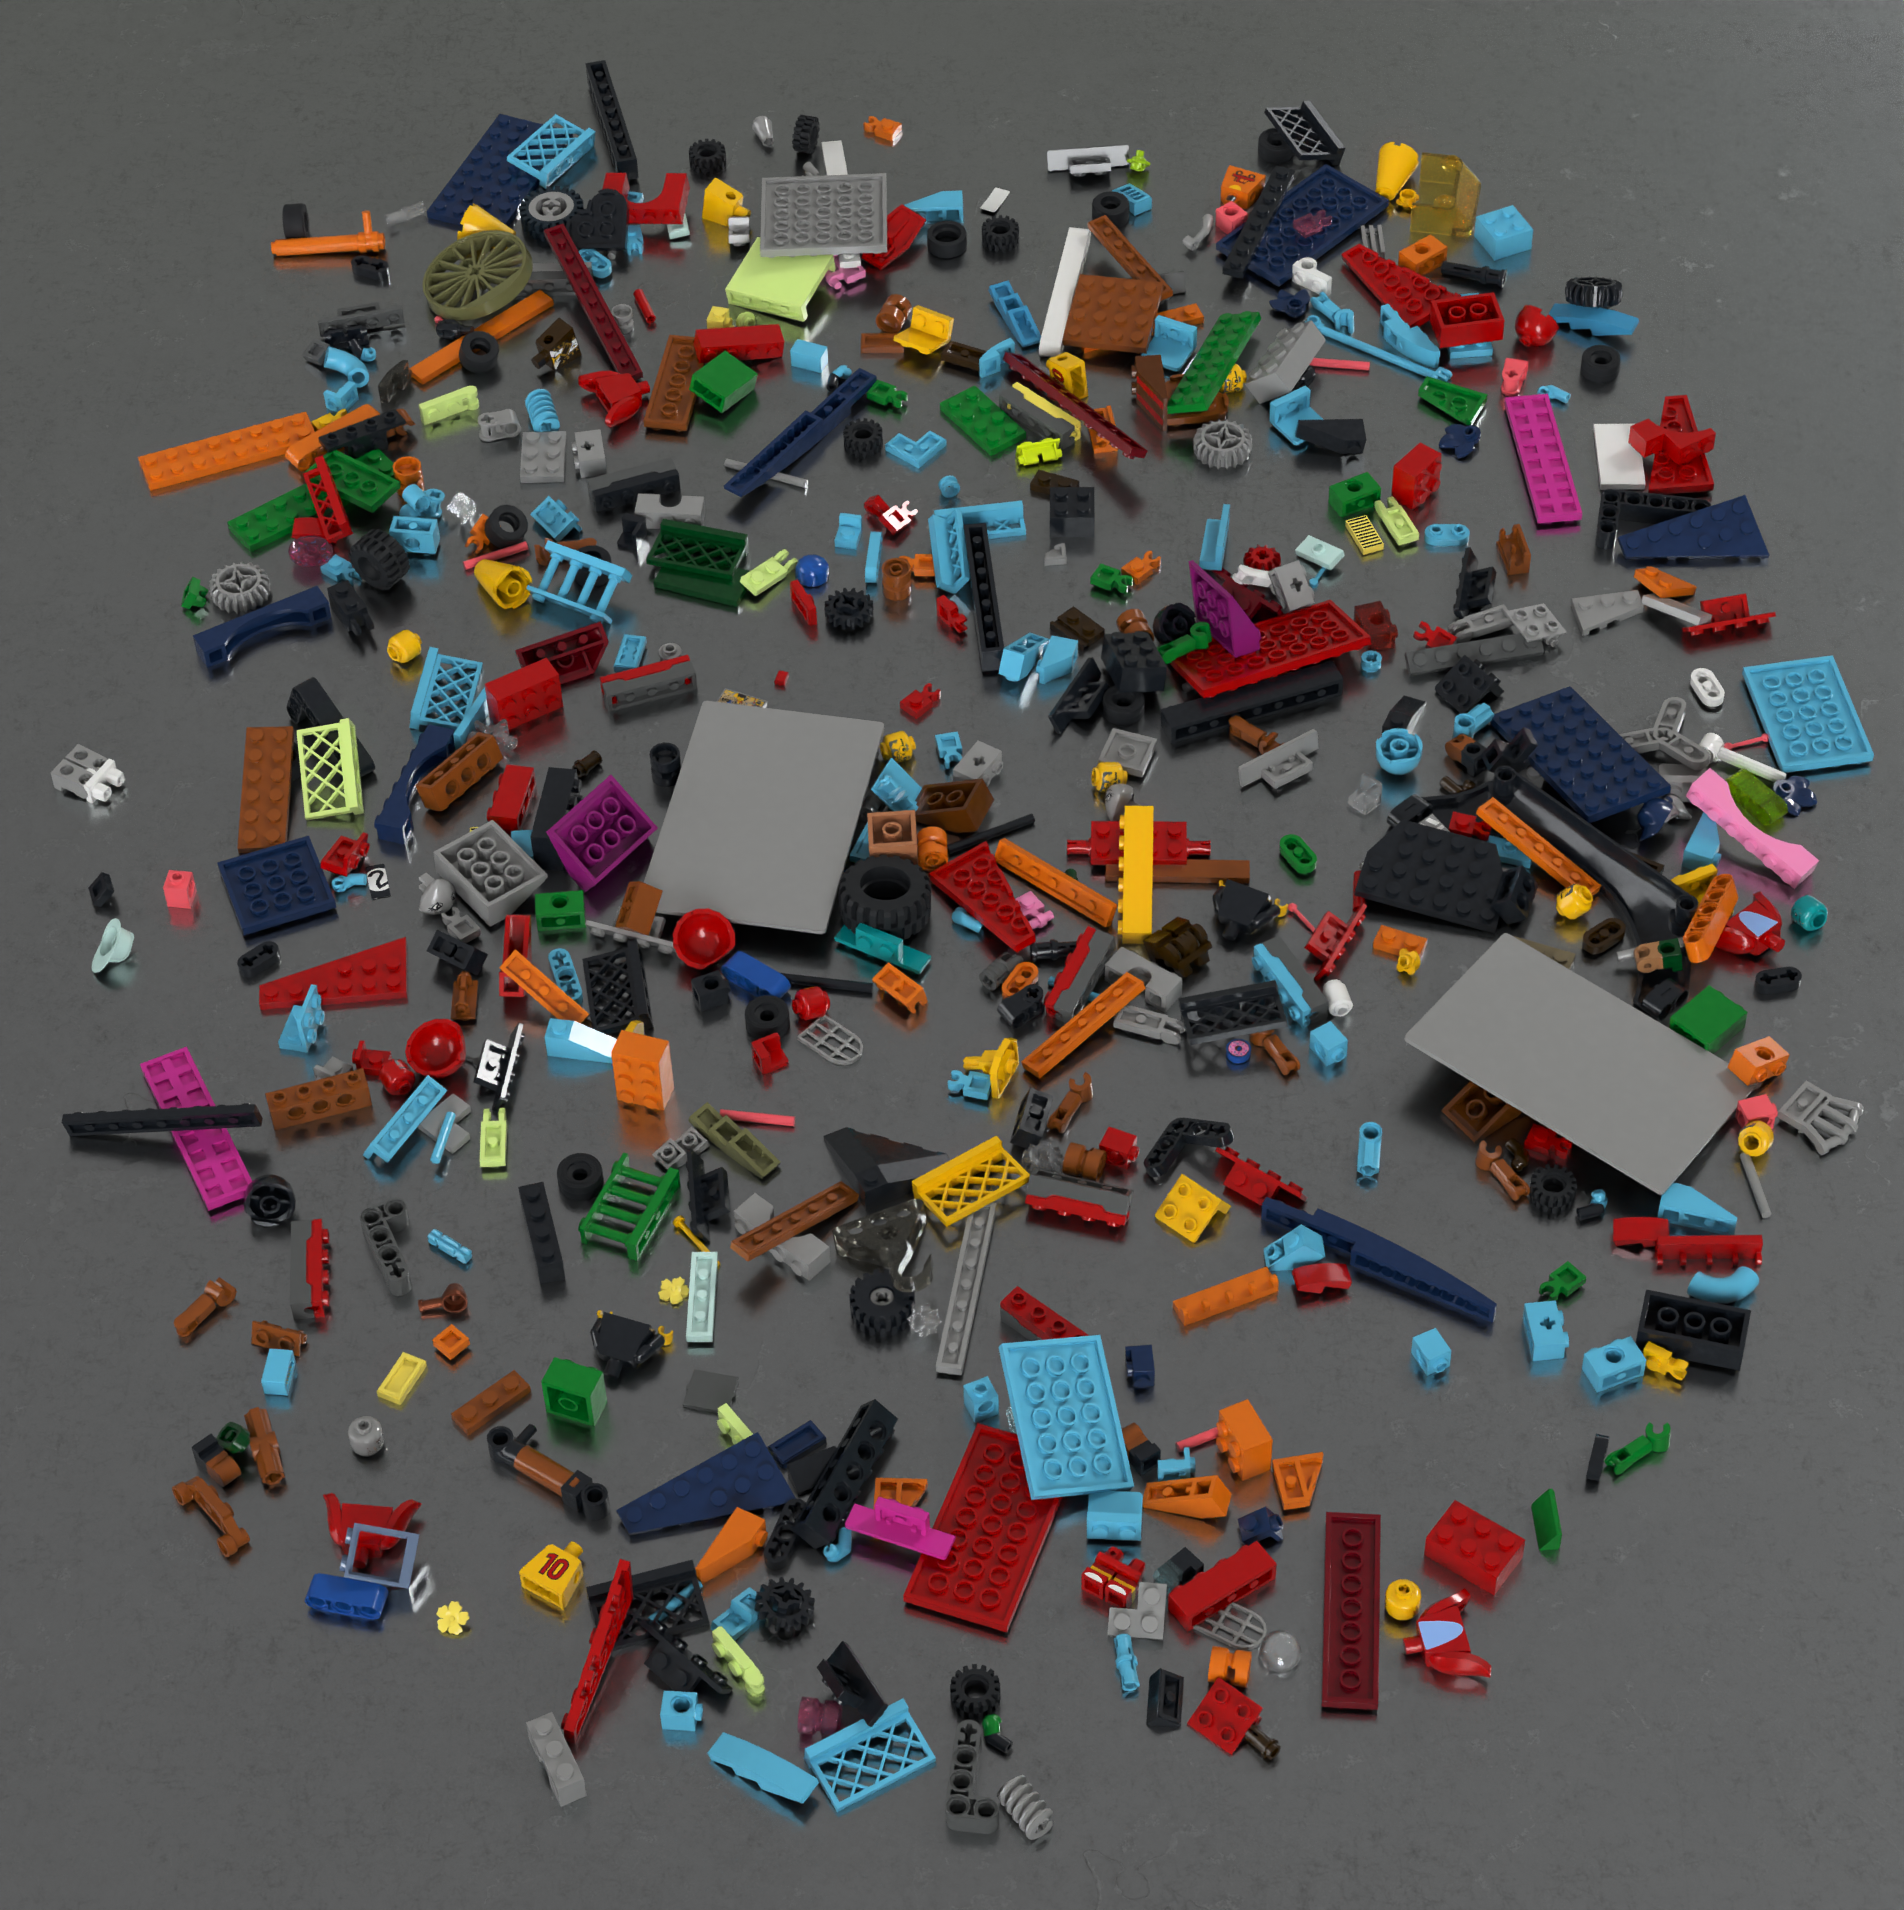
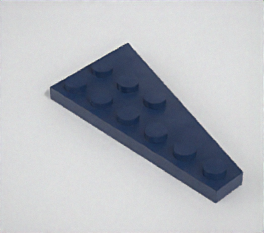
M1746 495L1619 536L1617 539L1625 560H1651L1653 558L1724 559L1725 557L1746 559L1748 557L1769 558L1770 556Z
M756 1432L617 1509L616 1513L630 1536L676 1525L681 1526L702 1520L707 1521L732 1515L736 1507L747 1512L770 1509L775 1506L785 1505L789 1500L796 1499L760 1434Z

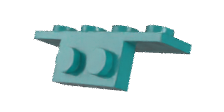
M862 923L856 927V935L844 925L835 936V941L917 974H920L931 960V955L903 945V939Z

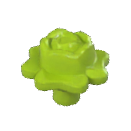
M1136 150V155L1131 159H1127V163H1130V169L1134 171H1144L1146 167L1150 166V162L1144 158V151Z

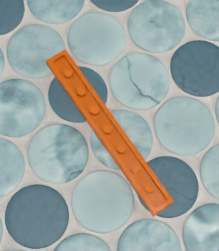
M538 290L475 328L474 331L489 333L497 340L552 307L554 301L543 291ZM467 334L409 368V375L423 385L460 362V346ZM473 349L472 352L476 353L481 349Z

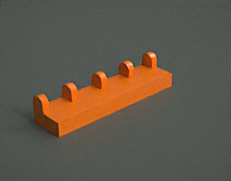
M516 949L499 967L557 1019L571 1020L582 1024L590 1016L587 1011Z
M1264 1267L1174 1300L1173 1308L1183 1326H1187L1278 1292L1279 1281L1276 1274H1271L1268 1267Z

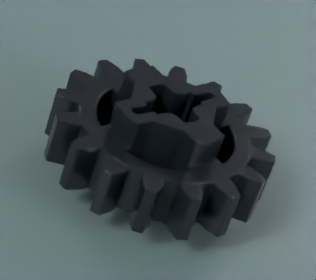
M843 588L841 593L836 590L835 596L829 595L828 601H825V617H828L829 623L834 622V627L842 625L843 630L847 626H850L852 630L855 629V625L863 627V621L869 623L870 617L873 616V600H870L869 594L864 595L863 590L856 592L855 588H852L851 591Z
M780 1577L778 1583L773 1579H769L768 1586L762 1584L760 1592L756 1593L754 1610L759 1612V1620L766 1619V1627L773 1624L775 1625V1631L778 1632L780 1627H784L786 1633H789L790 1627H794L798 1631L801 1628V1623L808 1625L809 1618L813 1616L815 1598L810 1597V1589L803 1590L804 1583L801 1582L795 1585L794 1578H791L789 1582H785L784 1578Z

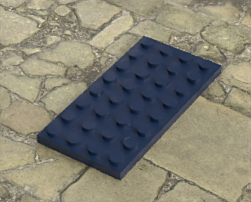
M499 114L429 207L427 217L463 227L460 223L464 213L474 203L509 227L520 212L519 206H521V201H525L524 197L526 195L530 196V192L537 189L540 180L508 162L507 156L544 124ZM554 134L555 138H566L565 134ZM568 134L569 138H573V134ZM541 135L540 138L551 139V135ZM556 144L557 148L567 147V144ZM530 145L528 150L539 149V145ZM542 145L543 149H554L553 145ZM541 155L530 156V159H541ZM544 155L545 159H554L555 155ZM526 156L516 157L519 160H527ZM536 165L532 167L540 171L543 168V165Z
M1325 164L1286 193L1248 269L1275 285L1281 286L1292 278V267L1297 260L1299 261L1305 257L1313 258L1314 260L1318 259L1360 228V226L1389 206V199ZM1245 223L1216 243V250L1229 256Z
M1571 686L1496 713L1490 722L1509 743L1523 727L1531 730L1538 746L1528 756L1530 765L1588 823L1595 822L1671 792V785Z

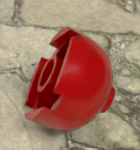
M1525 305L1518 313L1515 320V331L1520 342L1525 346H1543L1555 337L1559 326L1552 316L1548 314L1545 317L1541 314L1542 309L1532 305Z

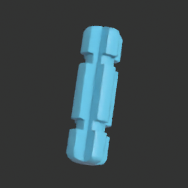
M433 1229L428 1234L427 1238L430 1244L434 1246L439 1245L438 1248L453 1258L457 1257L458 1261L466 1264L472 1258V1251L465 1246L461 1247L462 1244L447 1235H443L439 1230Z

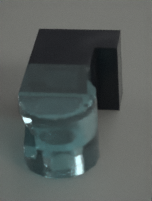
M1184 1547L1154 1572L1153 1582L1167 1584L1166 1599H1168V1594L1173 1588L1183 1585L1190 1579L1192 1580L1199 1572H1204V1563Z

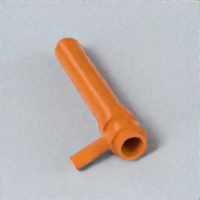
M362 211L364 232H358L356 235L276 239L275 242H271V251L276 256L353 251L368 253L369 250L380 252V250H385L384 233H379V231H372L370 211Z

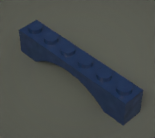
M318 586L312 587L193 635L196 652L205 666L209 668L228 660L242 643L261 632L291 625L313 626L332 618L329 602Z
M428 724L424 733L420 734L416 748L412 749L407 765L403 766L398 782L394 783L390 797L386 798L381 814L377 815L374 827L377 829L378 839L403 845L406 844L414 828L409 804L413 791L416 788L415 785L453 754L455 750L454 729Z

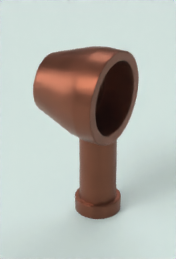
M458 1283L448 1285L442 1297L418 1300L421 1313L441 1307L448 1312L458 1313L463 1311L468 1303L467 1295L463 1287Z

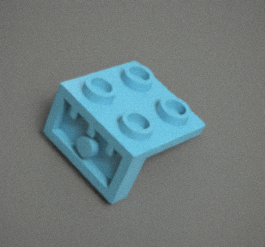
M311 984L302 1006L293 1005L278 1041L279 1048L308 1053L311 1043H315L318 1026L323 1024L325 1013L321 1009V995L318 994L317 985Z

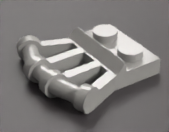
M1806 1080L1778 1111L1777 1117L1798 1129V1133H1805L1814 1143L1817 1152L1820 1155H1824L1829 1152V1149L1837 1145H1844L1849 1139L1848 1136L1857 1131L1858 1119L1863 1114L1864 1107L1858 1102L1834 1097ZM1835 1109L1848 1111L1849 1116L1847 1117ZM1823 1115L1827 1117L1828 1119L1842 1126V1128L1840 1129L1834 1126L1833 1124L1824 1120L1820 1116ZM1814 1127L1831 1137L1824 1140Z

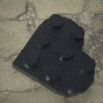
M599 190V193L592 200L588 201L586 209L578 210L577 214L572 216L570 221L568 219L566 229L578 250L627 251L628 203L617 190Z

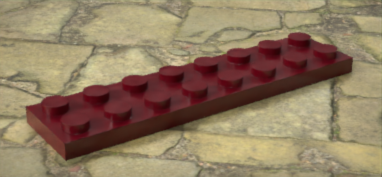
M1326 1512L1322 1707L1378 1710L1381 1515Z

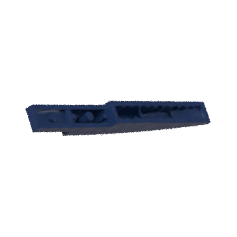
M861 368L856 370L811 413L805 410L724 485V489L739 497H743L785 469L851 414V406L877 381V376Z
M1266 1197L1262 1203L1261 1220L1289 1231L1302 1224L1321 1235L1323 1245L1350 1255V1265L1489 1322H1494L1497 1303L1409 1250L1318 1208L1314 1215H1311L1304 1210H1298L1284 1204L1282 1201Z

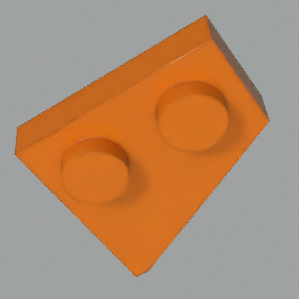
M1652 566L1636 569L1634 573L1636 580L1660 598L1694 595L1697 588L1693 584Z
M1323 1452L1272 1460V1469L1283 1510L1310 1506L1323 1463Z
M876 1478L874 1505L878 1497L894 1499L901 1504L915 1507L927 1490V1479Z

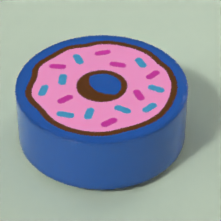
M1234 1039L1227 1044L1226 1057L1233 1063H1244L1249 1060L1251 1046L1247 1041Z

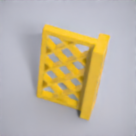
M994 1136L911 1182L914 1199L919 1205L924 1203L948 1227L1027 1184L1030 1174L1003 1148L1002 1141L997 1136ZM1003 1159L1006 1161L1005 1166L994 1165ZM979 1172H985L984 1177H972ZM990 1172L1003 1173L1002 1179L989 1178ZM1008 1174H1019L1021 1176L1015 1180L1007 1179ZM959 1183H964L963 1189L952 1188ZM969 1184L982 1185L981 1190H970L968 1186ZM987 1185L999 1186V1189L995 1191H985ZM937 1195H943L942 1200H931V1198ZM948 1195L961 1196L959 1202L946 1201ZM965 1197H978V1200L973 1203L964 1202ZM944 1208L957 1209L955 1213L949 1216L943 1213Z

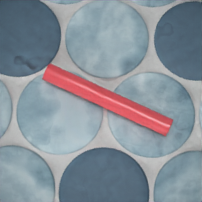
M1314 358L1309 364L1314 367L1370 370V362Z
M524 541L463 561L464 569L474 568L483 559L495 561L528 550L527 542Z
M720 1109L722 1117L727 1115L733 1121L793 1127L795 1125V1116Z
M1217 1427L1176 1442L1175 1445L1178 1452H1183L1184 1447L1191 1449L1218 1437Z

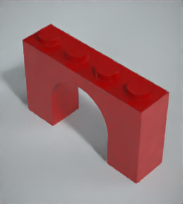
M606 173L602 190L614 189L624 196L629 207L628 224H682L690 185L687 173H666L663 190L657 198L646 203H634L627 200L630 189L627 174Z

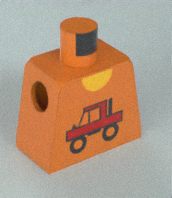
M1229 165L1221 185L1222 203L1225 205L1233 201L1239 207L1248 209L1261 195L1265 187L1266 175Z

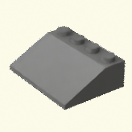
M494 820L433 852L436 872L444 880L453 884L456 893L489 926L505 919L507 914L511 915L548 878V874Z

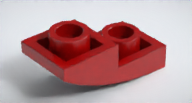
M295 518L291 538L312 543L315 538L327 541L319 518ZM333 524L329 531L330 535L339 532L340 527Z
M1654 1217L1613 1219V1242L1616 1246L1642 1243L1644 1248L1656 1246L1658 1236H1669L1668 1219Z
M1311 1264L1294 1268L1292 1271L1298 1291L1321 1294L1325 1286L1349 1289L1352 1284L1346 1264Z

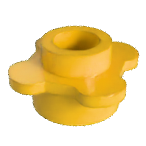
M1403 189L1399 193V199L1396 200V204L1405 208L1416 207V201L1419 200V195L1412 189Z
M1402 948L1399 951L1400 956L1398 958L1397 970L1413 975L1420 967V957L1416 951L1409 952L1406 948Z

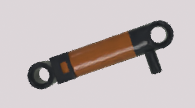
M529 1424L517 1438L505 1426H497L489 1431L487 1443L489 1454L493 1461L506 1463L561 1496L563 1503L578 1512L583 1507V1512L588 1519L601 1520L609 1514L610 1503L605 1486L593 1483L591 1477L579 1470L575 1473L526 1444L537 1432L533 1424Z

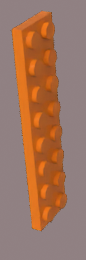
M302 412L138 457L149 490L152 491L284 455L289 446L315 431L307 412Z

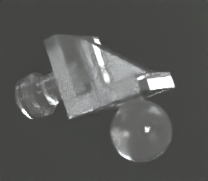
M460 490L446 506V509L460 519L462 526L469 520V524L473 528L482 516L481 513H475L477 503Z
M502 719L496 725L486 726L479 720H476L474 722L475 731L470 732L466 738L467 742L476 733L480 732L494 735L497 744L499 745L503 742L508 750L516 748L518 744L516 737L509 736L508 724L505 719Z

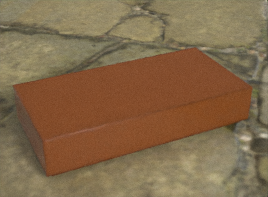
M861 333V353H904V347L900 343L893 341L894 336L899 333Z

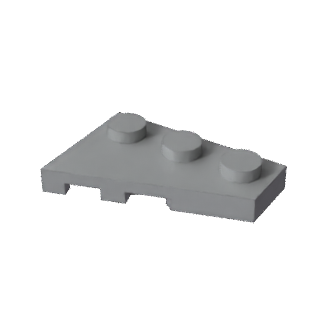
M1638 590L1571 599V607L1582 637L1588 635L1590 630L1607 627V623L1615 620L1622 621L1642 613L1644 605L1641 603L1642 599Z

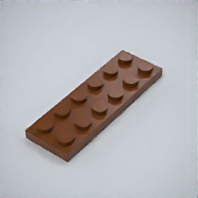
M669 335L643 420L644 427L687 431L697 397L696 394L689 390L692 374L706 365V363H699L693 346L695 337Z
M293 726L246 728L237 846L239 853H251L287 842L295 732Z

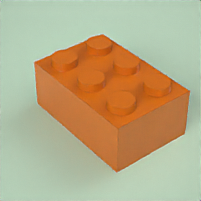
M621 1030L611 1051L617 1100L664 1111L674 1090L669 1041Z

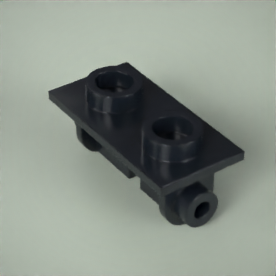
M366 326L348 327V333L345 334L343 333V328L328 330V333H324L325 343L340 350L350 349L347 343L354 338L358 340L361 347L370 345Z

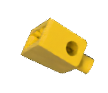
M716 177L705 189L702 218L729 227V217L748 216L750 218L751 210L742 207V193Z

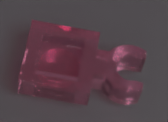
M1325 210L1318 211L1315 216L1309 213L1294 220L1293 228L1304 238H1307L1322 231L1323 226L1331 225L1332 216L1325 217Z

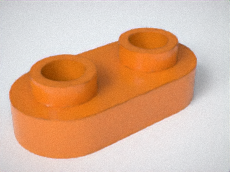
M1022 962L1016 965L1002 984L1003 999L1012 996L1027 985L1036 984L1038 981L1037 966L1031 962Z

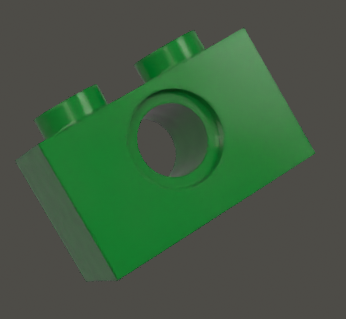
M1368 472L1329 486L1328 503L1341 518L1374 507L1375 501L1381 499V487Z
M583 890L535 894V913L538 931L586 928Z

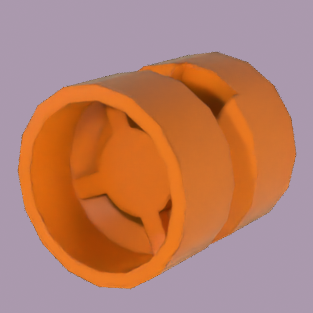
M411 456L397 459L393 464L394 478L400 481L401 488L397 491L399 496L402 497L404 489L411 484L418 485L424 491L425 486L421 462Z
M935 826L921 829L917 834L918 865L924 871L932 872L948 863L947 834L943 829Z
M1213 1646L1209 1663L1208 1682L1214 1683L1219 1677L1225 1682L1229 1681L1231 1686L1247 1688L1252 1652L1236 1649L1234 1653H1230L1229 1648Z

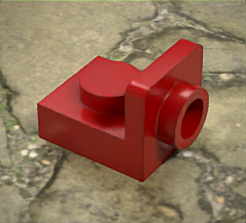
M361 1040L359 1041L358 1048L354 1049L352 1054V1063L356 1064L357 1069L363 1068L365 1075L378 1076L383 1063L392 1059L391 1051L369 1050L366 1048L365 1041Z

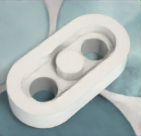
M1705 668L1695 669L1691 673L1690 684L1701 702L1710 707L1721 705L1725 692L1713 672Z

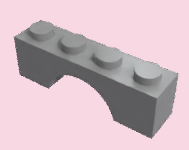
M756 1193L734 1210V1225L741 1234H745L774 1218L773 1205ZM811 1233L800 1237H792L768 1250L779 1262L783 1261L791 1267L795 1274L802 1275L809 1281L831 1262L830 1247Z

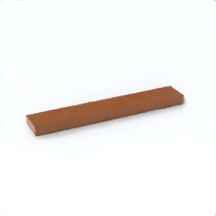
M1106 215L1088 222V229L1132 279L1163 282L1164 289L1161 301L1173 296V290Z
M1187 859V865H1153L1152 882L1219 883L1220 880H1223V883H1226L1227 879L1240 884L1250 883V860ZM1106 864L1105 881L1119 882V878H1123L1124 871H1119V864Z
M840 1181L732 1240L730 1248L749 1262L857 1202L859 1194Z

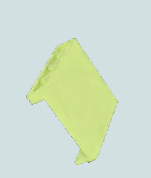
M757 237L725 288L728 303L805 322L808 317L806 310L808 302L827 271L835 272L836 270L833 255L761 257L760 237Z

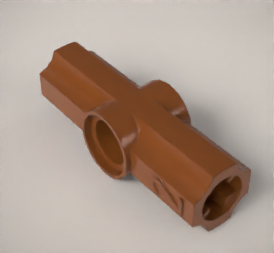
M259 1407L250 1409L244 1417L250 1432V1447L254 1461H257L260 1478L263 1484L274 1485L280 1483L285 1478L279 1457V1454H281L275 1431H272L269 1415L266 1409Z

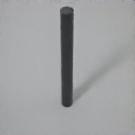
M1031 813L948 844V854L1035 822V818Z
M781 973L789 980L790 984L873 992V983Z

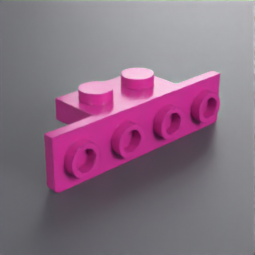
M878 1497L874 1505L875 1510L854 1504L845 1522V1528L942 1560H946L956 1539L954 1535L930 1528L929 1512L924 1511L922 1508L910 1507L899 1503L897 1500Z

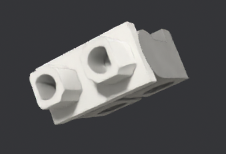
M77 744L65 757L66 760L63 759L51 772L55 789L60 791L67 789L81 798H86L92 804L97 799L106 802L112 794L111 787L109 786L112 784L120 787L125 782L124 773L116 769L114 760L107 759L80 744Z

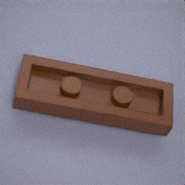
M513 1370L452 1412V1420L469 1436L531 1392L530 1385Z

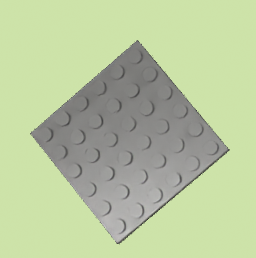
M886 173L762 178L761 257L857 255L860 253L879 254L887 252Z

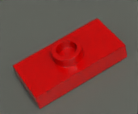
M798 579L791 581L790 593L792 601L807 624L810 626L816 625L817 611L811 594L806 593Z

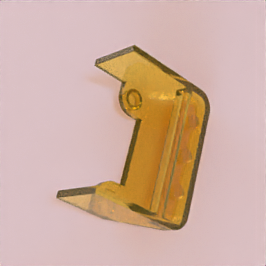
M1422 152L1420 181L1454 185L1452 196L1440 195L1435 198L1433 205L1412 202L1410 231L1459 237L1472 235L1481 193L1480 180L1455 155Z

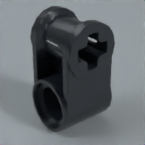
M1036 984L1025 986L1022 990L1001 1001L997 1008L998 1013L1013 1029L1022 1027L1025 1023L1044 1012L1043 989Z

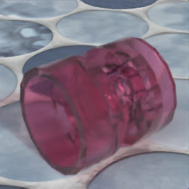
M802 1697L798 1714V1733L814 1735L817 1731H820L822 1736L828 1737L840 1731L842 1705L835 1700L826 1699L823 1703H820L818 1698Z

